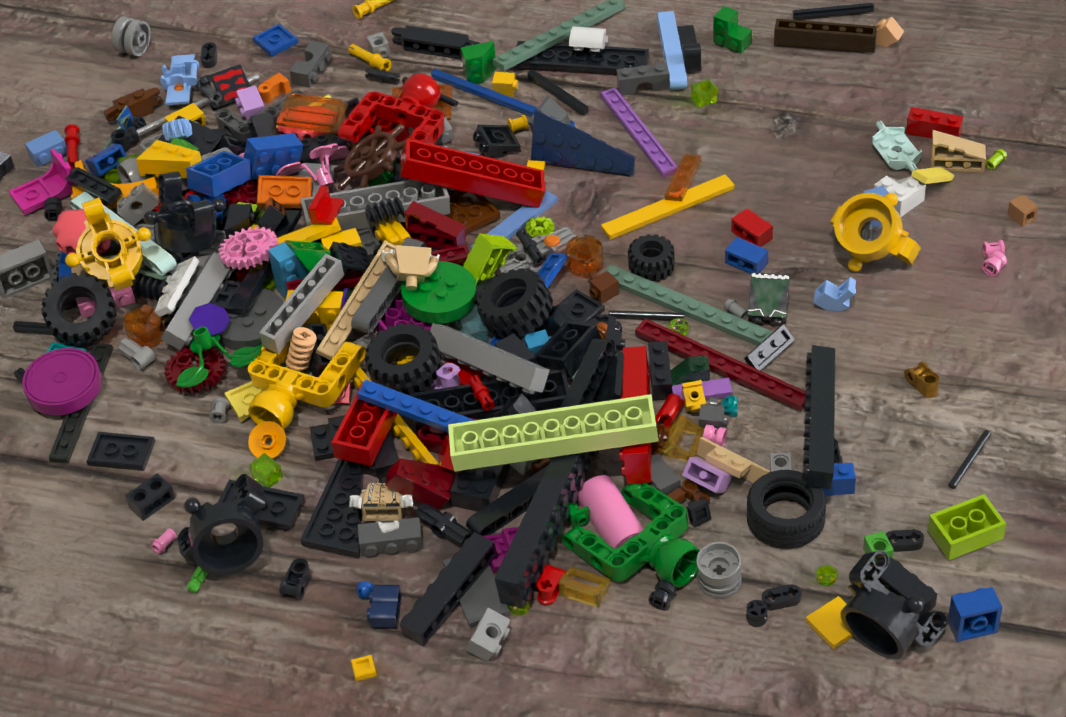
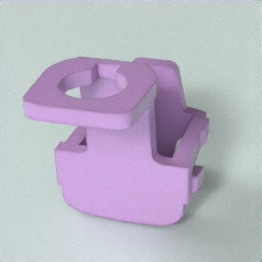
M445 363L436 371L438 378L434 379V383L428 388L435 390L459 386L461 383L457 373L460 371V368L453 363Z

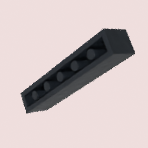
M475 532L464 541L458 553L452 556L449 564L440 571L433 584L431 583L427 587L424 595L415 602L411 611L402 618L400 627L403 636L423 647L460 602L459 600L497 555L493 541Z

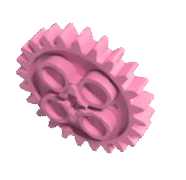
M258 226L254 229L249 227L246 231L244 229L240 233L236 231L234 236L229 235V239H224V243L220 244L221 248L218 249L219 256L223 265L231 266L232 269L236 267L239 270L243 267L248 269L251 265L255 268L257 263L262 265L263 260L269 261L268 250L277 246L278 240L274 231L271 232L270 229L265 230V227L259 229Z

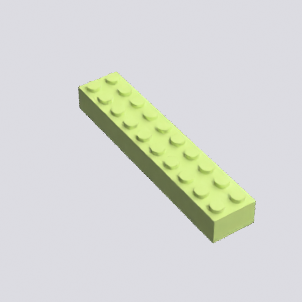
M651 394L448 424L450 455L454 472L658 442Z

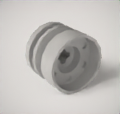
M713 542L704 546L698 553L696 561L700 589L712 598L722 599L732 596L741 587L742 565L739 551L726 542Z

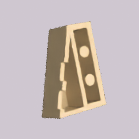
M933 130L930 168L942 167L947 171L956 172L985 171L986 147L984 144Z

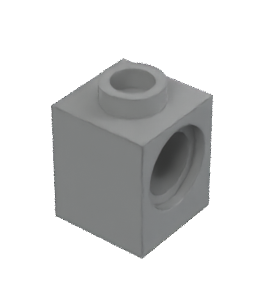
M382 32L367 36L370 53L380 54L382 58L390 56L389 43Z
M770 453V471L791 470V453Z

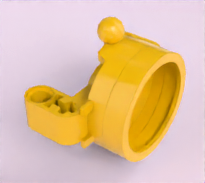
M862 193L853 196L842 206L837 207L830 223L835 229V234L840 244L854 257L848 261L850 271L858 272L862 268V262L869 263L870 261L881 259L890 253L911 265L915 261L921 247L916 241L908 237L909 232L903 230L901 217L894 208L898 203L896 194L888 193L883 197L875 193ZM873 220L881 222L883 230L877 239L873 241L862 239L861 229L867 222Z
M99 197L81 203L87 218L84 221L86 229L78 240L77 254L69 253L66 256V265L73 268L80 263L83 272L87 273L88 277L91 275L96 276L106 286L114 287L115 292L133 286L132 280L135 279L134 276L138 273L143 259L140 241L146 242L150 239V230L141 227L136 233L133 227L118 220H111L109 213H105ZM113 239L119 242L121 250L118 256L107 260L97 254V247L103 240Z

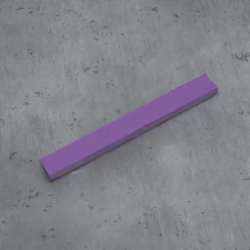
M614 87L600 92V98L659 174L664 178L678 173V166L619 91Z

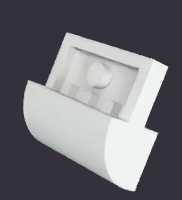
M573 26L571 29L569 46H573V50L583 51V47L590 48V51L600 52V49L605 48V42L608 43L606 29Z

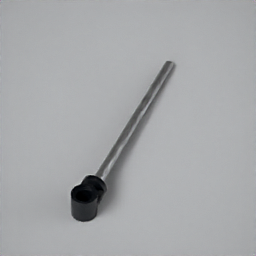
M255 74L248 77L247 80L251 84L260 80V76ZM206 97L194 104L200 108L211 103L212 100ZM163 117L137 130L134 127H129L127 131L124 129L115 130L111 133L112 144H121L124 151L127 152L131 148V143L136 144L140 142L139 136L166 123L165 118Z

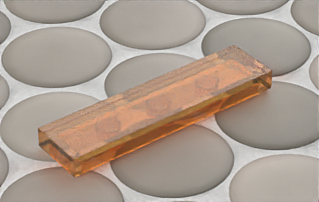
M683 155L666 190L665 200L683 201L701 163L700 155Z

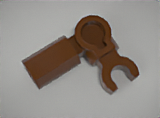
M690 479L684 480L681 488H676L667 494L668 497L679 504L686 498L690 501L705 499L710 504L709 496L701 493L697 483Z

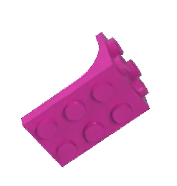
M55 149L50 150L52 165L44 175L9 190L10 197L24 215L44 207V202L49 197L61 199L73 193V185L67 183L65 179L72 171L68 162H64L61 153H57Z

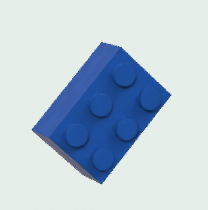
M291 133L247 138L244 158L250 160L251 179H258L259 175L276 176L279 169L283 166L300 162L303 144L298 137Z
M222 151L186 168L188 188L198 193L206 194L209 197H218L219 194L230 191L232 188L242 185L251 179L250 160L227 151Z

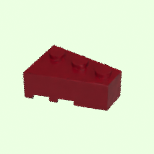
M412 201L404 212L408 234L412 239L425 242L428 247L445 249L463 245L466 240L464 224L424 205Z
M400 458L388 470L385 486L403 495H412L413 500L419 503H428L439 510L450 499L454 471L436 464Z

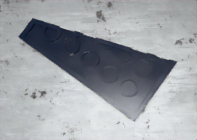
M538 109L534 111L532 161H545L546 164L634 175L635 156L619 148H614L606 144V142L598 140L569 124L556 120L555 117L548 116Z

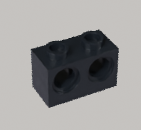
M158 473L125 495L129 509L143 521L175 499L172 486Z

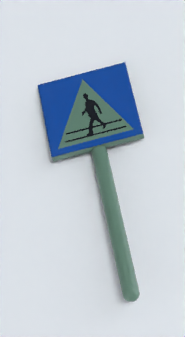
M127 105L116 119L119 124L116 130L124 129L127 131L132 124L131 119L133 115ZM111 138L104 147V149L110 146V144L112 143Z

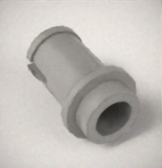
M728 299L724 304L727 313L731 312L742 319L747 317L748 310L737 304L735 299Z

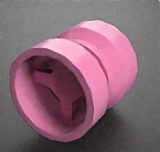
M993 251L981 265L983 272L988 276H996L1007 264V258L1002 252Z
M707 424L703 437L722 447L724 446L727 428L720 427L717 429L713 425Z

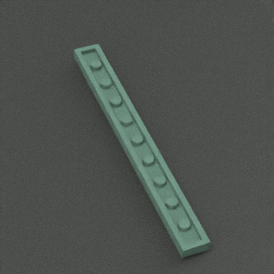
M607 0L493 58V65L505 71L569 38L573 26L590 27L625 9V2L621 0Z
M610 264L604 271H608L619 281V288L677 313H684L686 317L758 346L773 332Z

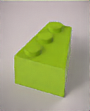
M479 233L463 267L473 275L476 286L493 277L500 265L504 266L507 262L505 258L511 250L515 252L518 247L504 236Z

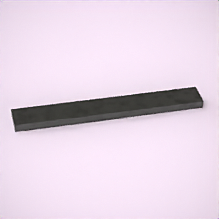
M94 343L90 354L97 361L101 376L103 377L113 351V346L110 344ZM93 401L82 409L65 415L48 457L50 462L69 464Z

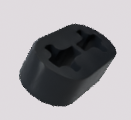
M208 42L202 46L200 59L204 68H212L217 63L218 52L215 43Z
M894 530L886 533L894 552L916 551L923 547L924 535L919 530Z
M793 584L767 589L762 594V601L766 603L770 611L792 607L800 603L801 589Z

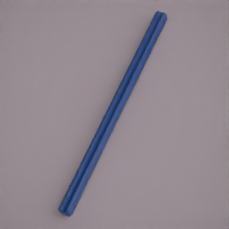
M434 69L431 72L433 79L532 116L535 109H538V107L441 70ZM570 120V125L575 127V122Z

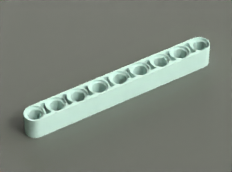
M84 191L72 199L70 205L73 210L83 209L81 203L95 198ZM103 205L105 213H109L111 220H118L133 227ZM152 240L140 241L143 253L142 263L155 273L163 276L177 266L172 255Z

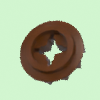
M664 425L657 426L658 442H651V455L661 452L668 440L669 431Z

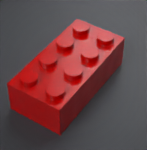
M356 393L331 442L334 457L372 466L398 413L357 398Z

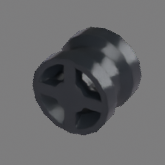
M762 600L750 601L746 607V621L753 627H761L767 622L768 607Z

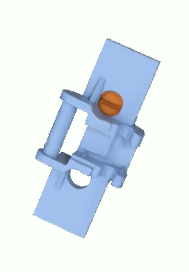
M195 54L172 56L170 70H167L166 65H162L163 75L160 78L163 89L167 90L166 105H186L190 103L192 86L198 82L196 76L199 62L195 60Z

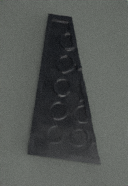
M338 459L300 539L301 545L359 558L358 525L360 524L361 509L350 508L349 502L350 496H359L362 492L363 464Z

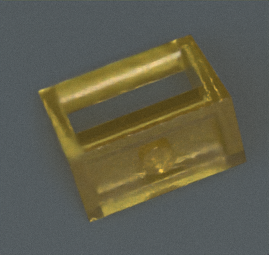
M681 414L671 424L668 430V440L660 453L688 462L690 457L696 456L704 429ZM682 431L696 435L689 452L676 444Z
M571 567L559 582L560 595L599 608L611 584V579ZM574 576L585 580L598 583L600 585L598 587H594L582 582L573 580Z

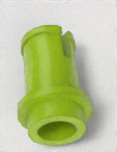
M1003 149L995 150L994 155L986 160V167L994 170L998 164L1006 160L1007 153Z

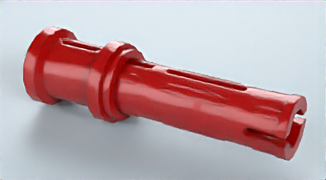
M69 124L64 128V133L66 134L64 140L67 146V162L71 170L76 168L75 162L78 161L77 146L80 143V138L78 137L80 128L77 125Z

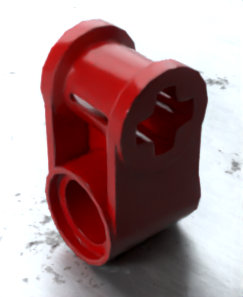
M546 565L540 579L537 581V589L539 591L537 600L540 604L551 605L555 602L561 589L566 584L568 578L567 570Z

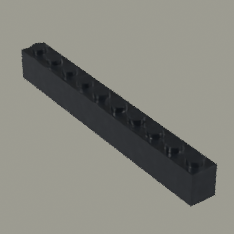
M812 345L811 352H807L806 401L804 412L807 413H805L803 437L805 439L803 450L805 451L802 461L804 464L802 477H806L805 486L830 489L834 475L835 348Z

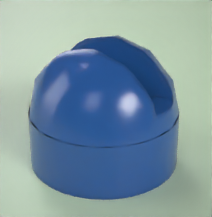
M365 581L358 582L357 595L362 599L369 598V593L373 591L374 585Z

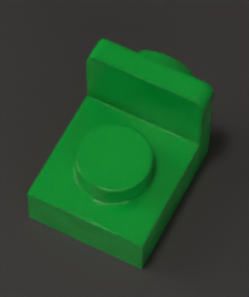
M576 503L570 504V515L567 521L572 528L576 525H585L590 521V509L588 506L578 509Z

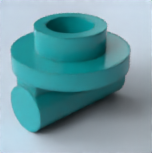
M734 395L725 397L721 403V406L725 407L724 413H729L731 417H736L738 413V398Z

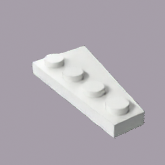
M195 256L177 264L175 268L169 271L172 275L167 276L166 282L168 285L163 287L162 292L164 295L159 298L155 313L159 317L171 314L176 309L177 301L182 298V292L189 285L191 276L197 271L196 267L200 261Z

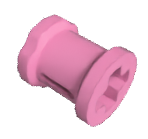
M1003 240L993 243L983 242L982 252L984 258H988L993 251H999L1005 255Z

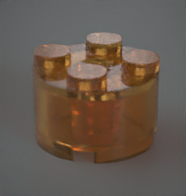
M584 235L581 238H578V236L573 237L566 244V256L568 259L566 261L567 269L570 272L588 279L591 278L587 274L593 269L597 272L603 267V247L598 238L592 235Z
M145 304L124 315V326L128 339L130 338L142 347L148 346L149 348L156 347L163 341L161 337L165 329L162 317L155 313V309L151 305Z

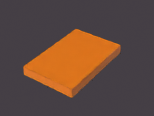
M259 175L258 207H262L268 198L271 197L283 205L284 208H301L300 198L311 197L312 177Z

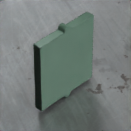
M139 269L138 271L140 274L160 280L167 279V276L172 275L166 273L162 276L151 269Z

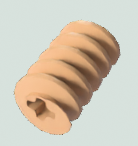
M299 327L293 331L292 341L288 350L289 353L285 362L286 366L293 370H304L309 367L316 342V334L312 330Z

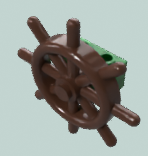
M399 124L391 133L381 132L382 127L377 125L373 134L363 138L357 144L350 143L349 148L351 150L344 164L334 168L336 174L343 171L347 174V177L338 185V189L344 190L352 181L361 183L360 188H365L367 185L371 187L392 183L394 168L397 164L396 157L399 150L403 149L406 141L398 143L395 138L404 130V125Z

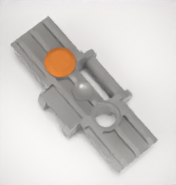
M567 226L549 235L532 238V240L536 241L537 248L545 257V260L550 253H562L581 243ZM521 243L516 246L518 248L515 252L509 253L505 258L507 262L504 266L500 265L498 267L500 273H507L512 269L518 270V268L538 272L543 264L534 268L532 258L528 252L523 250Z

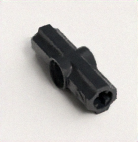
M422 503L418 506L415 518L419 517V520L429 526L437 537L441 539L446 537L462 548L464 541L473 534V532L457 523V520L451 513L446 511L442 513L428 503Z

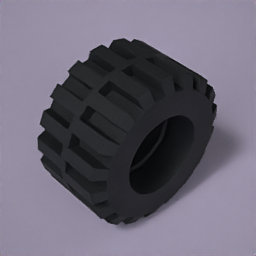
M647 234L646 236H640L639 239H634L633 243H630L628 248V266L631 273L647 280L658 282L660 279H666L674 271V246L669 239L665 240L664 236L659 237L656 234Z

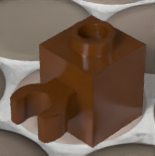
M593 269L587 273L591 277L588 279V282L590 283L589 293L593 299L603 304L619 294V281L608 271L599 275Z

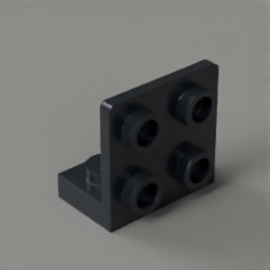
M332 242L329 251H331L330 256L341 260L344 276L347 268L365 272L371 263L367 250L361 246L356 247L343 242Z

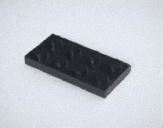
M229 479L218 503L233 502L237 498L234 488L235 480ZM262 486L266 501L261 508L264 514L258 519L259 524L291 530L305 500L304 494Z

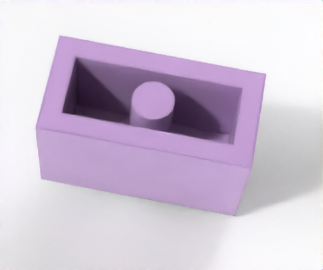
M256 86L236 91L238 98H235L242 118L249 120L251 116L257 115L265 109Z
M690 457L682 476L715 493H725L733 476L700 457Z

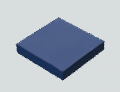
M277 24L254 36L253 42L273 57L297 44L298 38L282 25Z

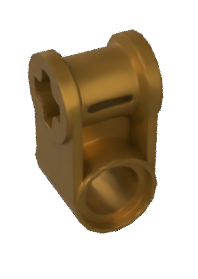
M921 361L918 363V366L912 369L907 368L904 371L905 378L909 384L913 385L924 397L932 398L938 394L939 376L925 362Z

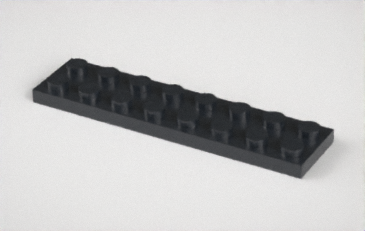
M518 41L517 46L525 43L526 41ZM557 43L513 67L616 74V69L646 66L649 58V49L605 46L604 49H600V52H594L586 47H583V51L573 50V46H569V44Z

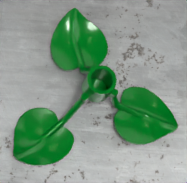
M199 327L193 332L194 337L190 349L193 353L199 354L200 365L199 367L195 366L184 370L179 375L176 386L191 387L205 380L209 372L208 369H203L202 351L210 349L214 345L231 359L230 363L234 367H242L251 363L260 354L261 348L243 347L237 349L231 355L218 343L220 339L219 334L211 336L207 327Z

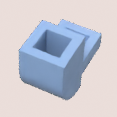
M849 277L839 287L828 280L824 281L815 289L813 303L828 311L846 310L849 308L850 299L856 293V280Z

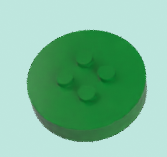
M438 261L437 268L429 277H425L424 282H417L416 290H407L406 281H402V304L406 312L417 320L435 324L453 322L466 316L473 309L477 299L476 281L466 268L455 263Z

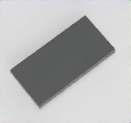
M451 558L443 560L444 567L449 564ZM490 565L487 566L471 588L459 600L470 628L478 625L487 608L503 616L510 615L508 606L500 603L495 577Z

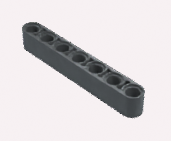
M406 238L402 246L426 247V243ZM388 265L353 315L351 320V327L353 329L372 333L401 290L402 281L397 280V275L392 273Z

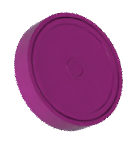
M61 348L41 355L28 366L22 379L23 390L29 404L35 410L47 415H65L82 409L94 400L102 385L101 372L95 358L88 352L76 348Z

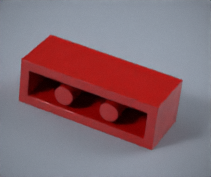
M911 107L907 117L906 134L932 139V132L936 130L960 137L963 116Z

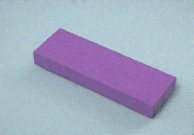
M729 378L702 381L705 400H710V397L725 398L733 395ZM682 384L673 385L672 394L679 395L683 399L681 393ZM692 395L691 397L697 398L698 395Z

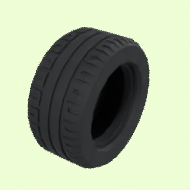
M777 470L761 476L753 483L747 496V522L751 532L762 542L782 549H793L810 543L818 537L825 523L826 496L823 489L805 486L806 477H802V473L799 471ZM788 499L804 505L807 512L798 518L783 519L771 515L765 507L773 501Z

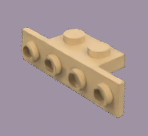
M704 437L700 438L696 455L739 479L742 477L754 483L761 476L771 472Z

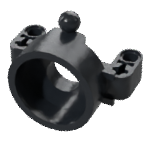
M175 171L160 174L158 178L159 201L162 206H159V211L157 212L148 211L144 214L145 223L154 225L155 243L163 249L184 253L202 251L213 246L217 238L216 212L224 211L226 207L225 201L221 198L214 199L212 203L208 200L199 202L186 200L182 196L180 173Z
M242 474L237 478L234 484L237 498L233 502H223L214 505L206 502L201 505L198 499L189 498L184 503V509L192 515L190 517V527L182 529L177 538L180 554L209 573L217 575L238 573L250 567L262 552L263 537L258 519L264 514L261 508L266 500L262 485L247 474ZM232 523L236 526L234 531L228 535L216 536L211 533L212 529L218 525Z
M882 550L867 552L849 573V581L852 585H849L848 588L854 595L840 613L842 622L847 630L865 647L889 659H900L910 646L914 648L931 646L947 625L945 614L940 611L926 612L919 617V612L924 608V601L921 597L912 596L907 601L903 596H898L894 592L887 590L878 580L889 565L888 554Z

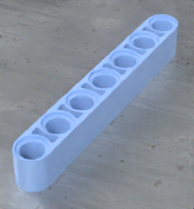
M674 11L657 12V23L664 61L667 63L670 73V90L687 89V76Z

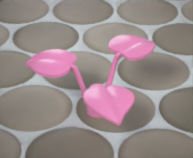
M336 143L317 147L309 154L311 159L320 158L322 168L316 171V175L306 164L295 162L283 166L279 169L276 176H287L305 168L314 178V181L318 180L320 187L321 185L330 187L334 182L330 173L329 161L346 159L349 149L346 146L338 147Z

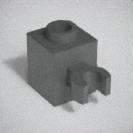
M710 397L709 405H701L699 414L700 433H704L707 424L713 425L717 429L723 428V426L727 427L728 415H724V406L717 405L718 398Z

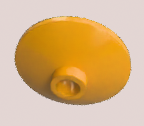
M261 422L252 429L249 435V449L254 456L261 460L274 459L285 448L286 433L275 422ZM269 439H272L271 445L267 444Z

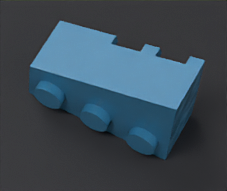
M283 242L269 249L268 252L276 290L286 300L288 292L286 282L303 279L309 272L295 253Z

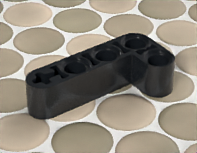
M677 26L686 73L700 72L701 46L700 43H697L694 26Z

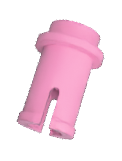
M168 528L158 539L152 541L151 548L158 554L164 553L166 547L177 538L176 533Z

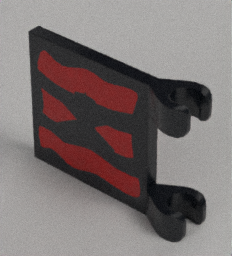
M240 64L211 75L202 76L199 80L201 86L212 82L216 91L222 96L220 102H211L210 107L212 110L236 102L235 98H238L236 91L251 87Z

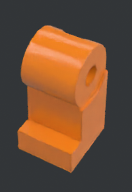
M277 73L260 84L258 92L262 101L268 103L283 92L285 94L290 93L289 80L282 74Z

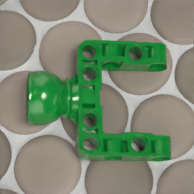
M647 483L627 484L622 488L621 494L626 502L652 519V521L637 536L631 537L618 549H614L605 543L604 539L578 525L562 536L564 545L570 551L617 582L625 581L647 562H649L651 567L655 568L661 580L668 581L675 587H683L688 584L698 572L696 561L700 550L692 542L678 538L689 526L686 508Z

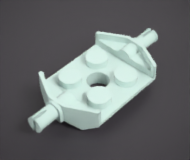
M878 121L876 127L879 131L872 137V144L888 166L895 170L909 168L911 173L913 170H917L916 164L922 158V150L918 152L904 134L905 128L886 127L882 121Z

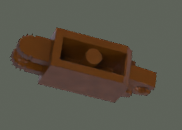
M142 88L113 100V106L104 110L105 119L108 122L115 121L126 105L133 117H145L154 113L153 106L162 102V98L157 96L160 94V90L152 88L145 91Z

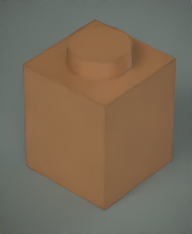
M1023 194L1009 201L1007 215L1023 227L1036 220L1038 206Z

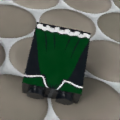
M751 272L748 321L754 324L765 322L775 326L786 324L789 275Z

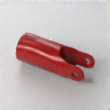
M668 395L655 417L656 423L660 420L669 429L684 405V401L679 395Z

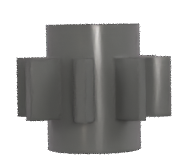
M865 224L862 227V239L872 241V239L877 238V230H873V225Z

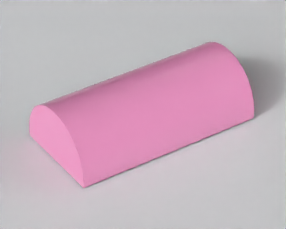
M600 475L586 481L583 487L578 490L577 500L582 508L589 507L591 523L600 537L605 540V543L614 549H618L631 537L637 536L644 530L609 476Z

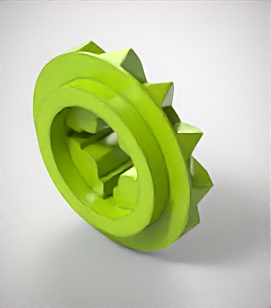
M537 216L535 219L530 218V221L526 222V230L533 238L542 235L546 236L553 233L554 223L551 221V218L546 219L545 216L542 218Z

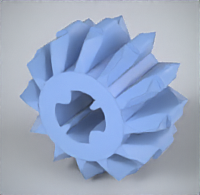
M176 119L162 125L163 136L167 141H172L173 138L183 139L192 135L189 119Z

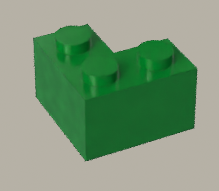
M723 6L713 16V43L740 54L752 44V30L738 25L737 10Z

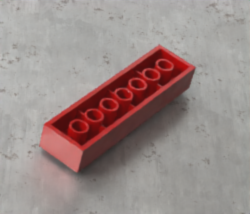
M406 138L401 153L400 177L466 191L476 195L488 196L493 199H501L511 203L536 208L540 207L545 194L544 170Z
M646 346L623 348L622 395L619 399L650 395V372ZM651 443L622 447L623 449H619L620 461L624 462V464H621L622 476H626L627 484L652 482Z

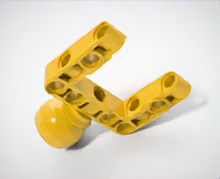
M290 339L279 354L262 346L260 354L248 366V373L253 385L265 389L258 393L250 403L248 413L251 419L257 425L261 422L272 421L279 424L285 430L293 419L297 400L319 407L331 406L364 360L366 348L354 343L345 342L320 377L317 378L280 366L287 359L292 339Z

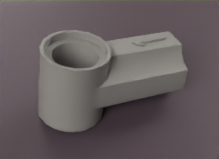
M124 338L120 341L119 352L130 359L138 370H142L156 359L154 352L148 346L142 347L130 338Z

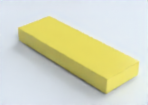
M942 167L913 170L911 174L913 178L923 184L952 181L954 178V174Z

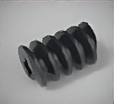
M394 197L393 202L390 198L387 199L386 204L381 200L379 206L376 202L373 203L372 207L369 204L365 206V215L369 227H371V222L378 226V220L385 224V218L392 222V216L399 220V214L405 218V210L398 197Z
M137 273L133 280L132 291L137 296L159 301V298L164 295L162 292L163 287L168 285L166 279L162 281Z

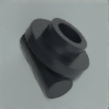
M134 116L131 119L132 127L136 130L146 126L145 119L140 116Z

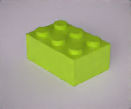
M983 494L930 514L927 531L947 559L951 560L1003 540L1006 522L986 495Z

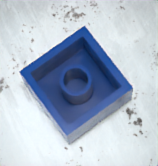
M979 588L975 591L958 593L951 596L947 622L956 642L998 633L1002 605L994 588Z

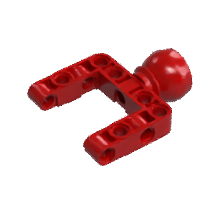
M416 73L408 77L403 83L399 98L375 91L367 93L340 126L338 138L357 143L377 118L414 128L415 130L408 139L434 145L445 130L444 113L433 109L441 95L439 85L432 77L423 73Z

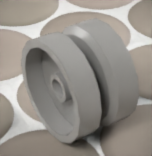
M125 16L120 17L112 31L111 42L113 48L116 51L138 57L143 55L151 38L150 26L145 21Z

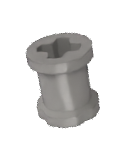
M218 397L212 401L213 409L209 414V419L214 423H224L227 417L225 413L229 408V402L224 398Z

